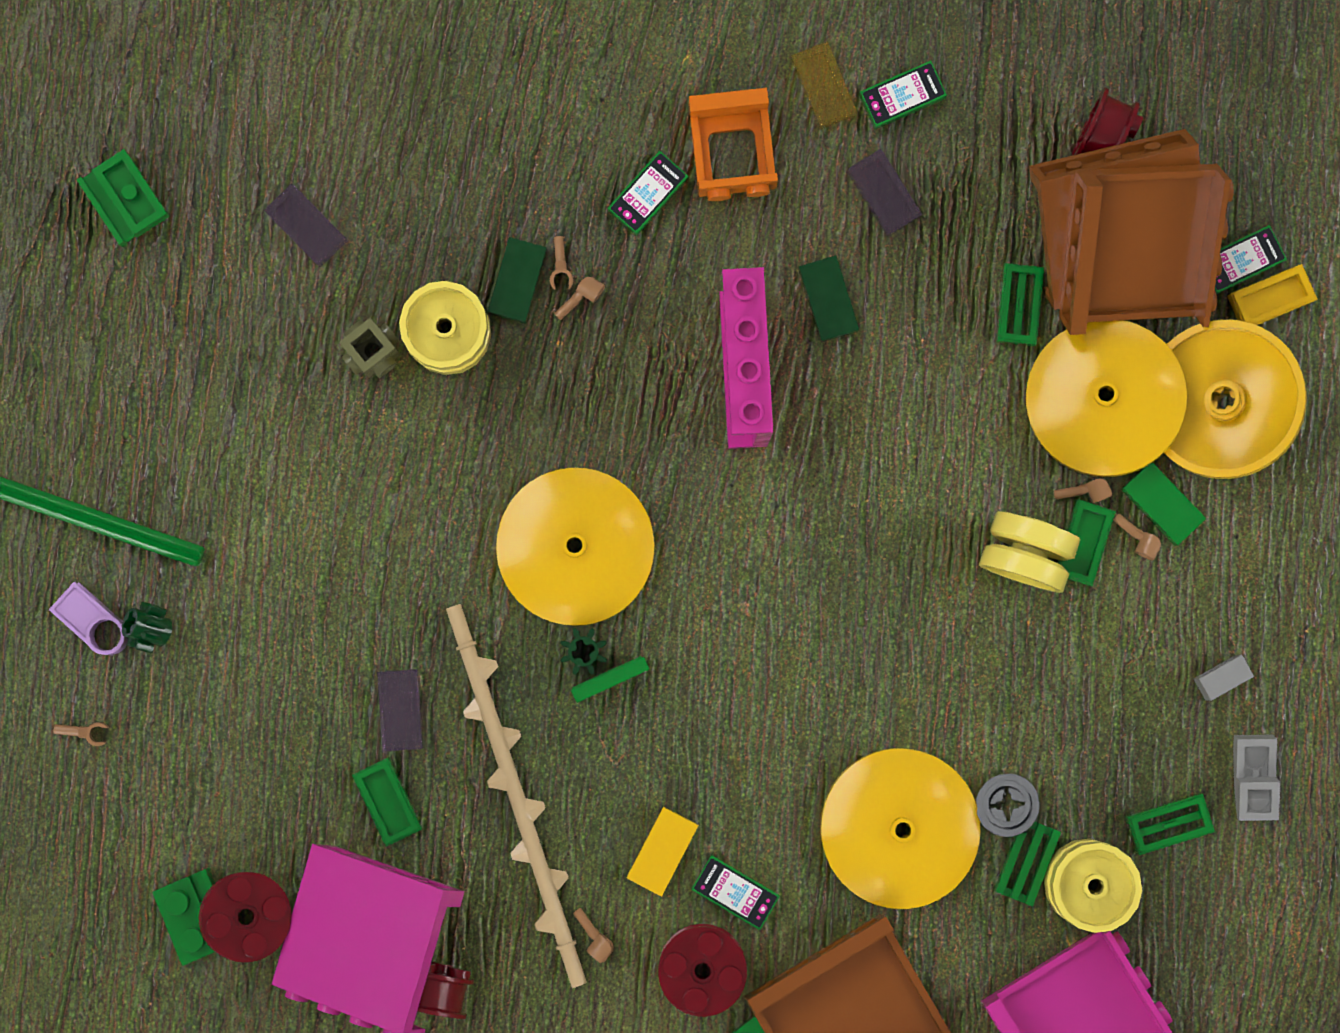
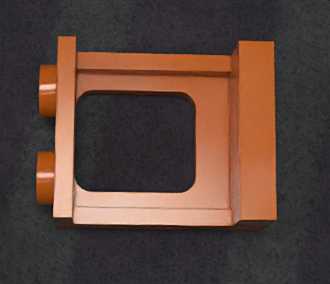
M767 88L689 96L688 106L699 197L707 196L708 201H723L730 199L732 193L746 192L747 197H761L770 194V189H776L778 177L774 166ZM751 131L755 137L759 175L713 180L709 137L716 133Z

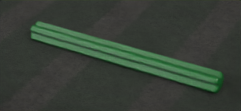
M0 476L1 500L195 567L199 566L205 552L203 546Z

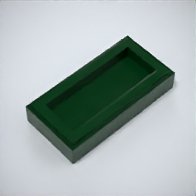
M512 237L508 238L488 308V314L524 324L527 323L547 253V247Z
M831 256L799 266V274L821 343L858 332V323L837 256Z

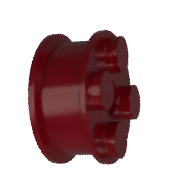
M1104 87L1084 123L1070 156L1123 144L1126 138L1133 139L1143 120V117L1137 114L1140 103L1135 101L1132 105L1126 104L1109 96V89Z
M238 872L218 880L205 894L199 910V926L206 943L220 956L235 962H254L271 955L285 940L291 924V907L283 889L271 878L254 872ZM243 909H248L251 912V920L247 924H241L238 920V914Z
M694 924L680 929L667 941L660 955L658 977L664 995L674 1007L692 1016L707 1017L722 1013L738 1000L746 984L747 964L740 944L729 932L711 924ZM700 963H705L710 967V971L707 975L701 976L695 972V967Z
M431 961L417 1012L448 1018L466 1019L467 1014L462 1012L467 985L474 984V979L470 978L471 971Z

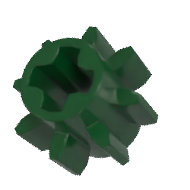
M143 601L141 602L140 610L136 608L129 609L122 622V635L129 638L127 646L147 653H153L154 645L164 646L172 632V621L165 617L167 610Z
M574 628L573 635L575 639L571 643L568 641L560 642L562 646L568 648V655L562 657L560 661L568 662L571 660L575 664L573 668L574 675H577L581 666H587L589 673L593 675L595 674L593 663L596 660L607 662L604 656L599 655V648L604 647L607 641L596 643L593 640L595 635V629L593 628L589 630L587 637L581 636L580 632ZM581 640L586 645L593 644L595 651L590 653L591 661L585 663L582 658L575 659L573 652L578 650L577 642Z

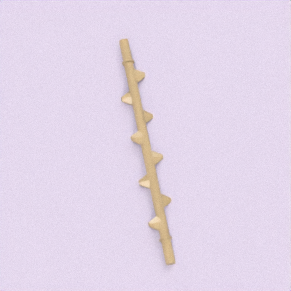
M461 604L449 607L446 611L458 644L456 650H460L475 695L474 700L466 707L463 713L465 718L484 722L498 765V769L487 780V785L489 788L507 792L522 837L521 842L510 854L512 860L531 864L546 909L534 923L536 931L554 934L557 942L556 950L560 951L571 987L581 986L587 983L575 948L576 940L572 939L557 891L567 881L568 874L566 871L550 869L548 867L534 825V821L544 811L545 805L543 801L525 798L510 753V749L520 739L521 734L519 730L501 726L486 681L498 668L497 661L478 657L475 648L477 643L472 639Z

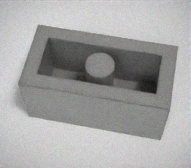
M1235 655L1195 677L1194 681L1204 699L1212 701L1253 678L1254 675L1242 655Z

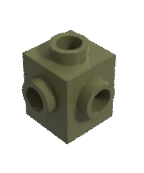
M371 317L365 322L360 320L352 325L344 333L345 338L339 342L347 352L342 356V359L356 376L363 371L369 379L375 375L381 378L389 373L397 365L395 359L401 355L394 347L399 342V339L386 323L378 327ZM372 345L379 346L380 350L371 358H368L366 354L367 349Z

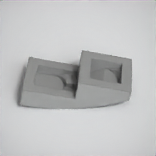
M1234 735V790L1236 813L1239 821L1279 820L1280 781L1276 778L1277 738L1274 735Z

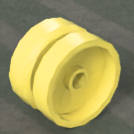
M449 281L428 283L414 291L403 306L399 320L401 339L413 358L429 371L443 375L463 373L477 365L487 352L491 339L490 320L478 297L465 286ZM449 322L452 326L451 330L447 333H440L439 331L443 330L441 324Z
M996 512L990 532L996 539L1011 545V547L1000 544L985 546L979 566L992 573L1051 592L1063 593L1069 572L1062 565L1048 560V558L1062 561L1074 559L1081 539L1068 531L1035 518L1008 512Z
M1093 839L1071 841L1059 848L1051 858L1044 876L1046 898L1053 910L1075 927L1094 933L1113 931L1128 922L1137 910L1142 894L1140 873L1132 859L1117 847ZM1091 880L1098 882L1096 890L1088 889V884Z

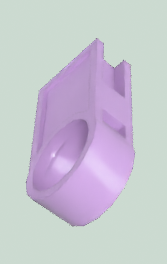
M73 582L49 609L82 639L92 651L98 654H117L125 649L129 638L122 635L123 620L118 618L79 582ZM108 620L113 621L120 628V641L112 650H103L95 642V630L100 623Z

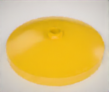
M1124 320L1087 322L1086 334L1070 335L1067 329L1058 334L1038 355L1029 374L1026 389V407L1029 422L1041 446L1063 466L1078 473L1096 477H1116L1130 474L1143 469L1158 459L1176 438L1184 420L1187 404L1185 377L1179 361L1172 350L1150 330ZM1107 388L1109 392L1113 391V399L1110 401L1101 400L1099 398L1100 390Z
M1239 320L1210 321L1209 327H1202L1201 324L1188 328L1167 343L1179 361L1187 388L1184 420L1176 438L1164 452L1173 462L1185 470L1200 476L1215 479H1232L1261 471L1278 460L1288 450L1303 424L1307 406V392L1304 377L1296 358L1278 337L1252 323ZM1223 397H1232L1234 399L1233 406L1227 405L1225 409L1220 408L1219 402Z
M565 468L537 477L514 496L499 524L496 553L498 566L506 586L517 601L526 609L542 619L553 623L583 626L595 624L615 616L630 605L638 596L651 572L654 559V536L645 508L626 485L600 471L587 468ZM575 538L580 539L582 549L577 553L569 552L567 548L568 541Z
M884 749L870 753L853 762L832 784L821 812L820 835L822 847L835 875L858 897L886 908H917L931 904L946 896L958 886L969 872L980 843L981 830L980 820L977 816V804L966 782L944 761L914 749ZM905 822L909 826L910 831L908 835L903 834L902 837H898L895 828L899 823Z

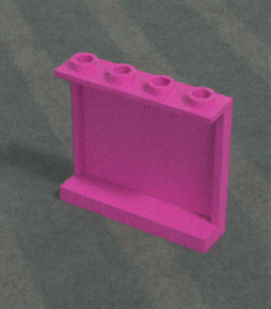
M764 267L722 269L723 291H719L728 449L767 447L773 434Z
M312 844L291 915L290 929L284 940L271 985L286 990L285 997L299 1002L311 1000L317 1002V1009L319 1011L332 1015H340L341 1012L350 1015L349 1022L361 1027L373 1028V1025L383 1028L382 1033H425L424 1028L414 1025L415 1017L447 907H460L465 891L337 846Z
M1111 931L1090 933L981 1000L1000 1033H1172L1168 1024L1173 1022L1170 1014L1161 1001L1154 1003L1147 989L1152 986L1139 966L1133 969L1125 955L1130 952V949L1118 931L1113 934Z

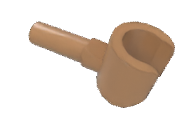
M563 236L554 237L555 271L550 276V284L556 290L554 281L558 273H565L569 277L570 289L574 278L571 272L567 270Z
M584 278L579 283L572 297L554 314L558 319L562 320L584 297L595 303L604 291L605 285L595 278Z
M1099 478L1076 487L1054 490V497L1057 500L1089 493L1094 504L1111 497L1112 491L1107 481Z
M1119 513L1113 521L1133 538L1139 540L1134 552L1145 559L1153 561L1161 548L1159 538L1138 529Z
M95 722L89 727L55 724L53 732L54 734L86 738L91 745L102 746L107 741L94 740L91 732L94 727L109 728V726L104 722Z
M579 908L573 914L588 936L594 940L586 951L599 963L605 962L614 950L613 942L600 933L582 908Z

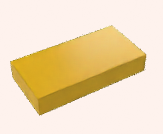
M1302 264L1227 296L1237 320L1255 325H1260L1318 300Z
M663 806L626 878L662 897L699 825Z

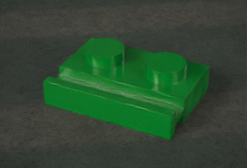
M125 149L92 169L90 174L77 179V182L121 247L126 246L127 242L133 238H138L170 217Z
M209 868L152 892L182 966L215 952L204 940L199 926V910L202 900L211 886L215 884Z

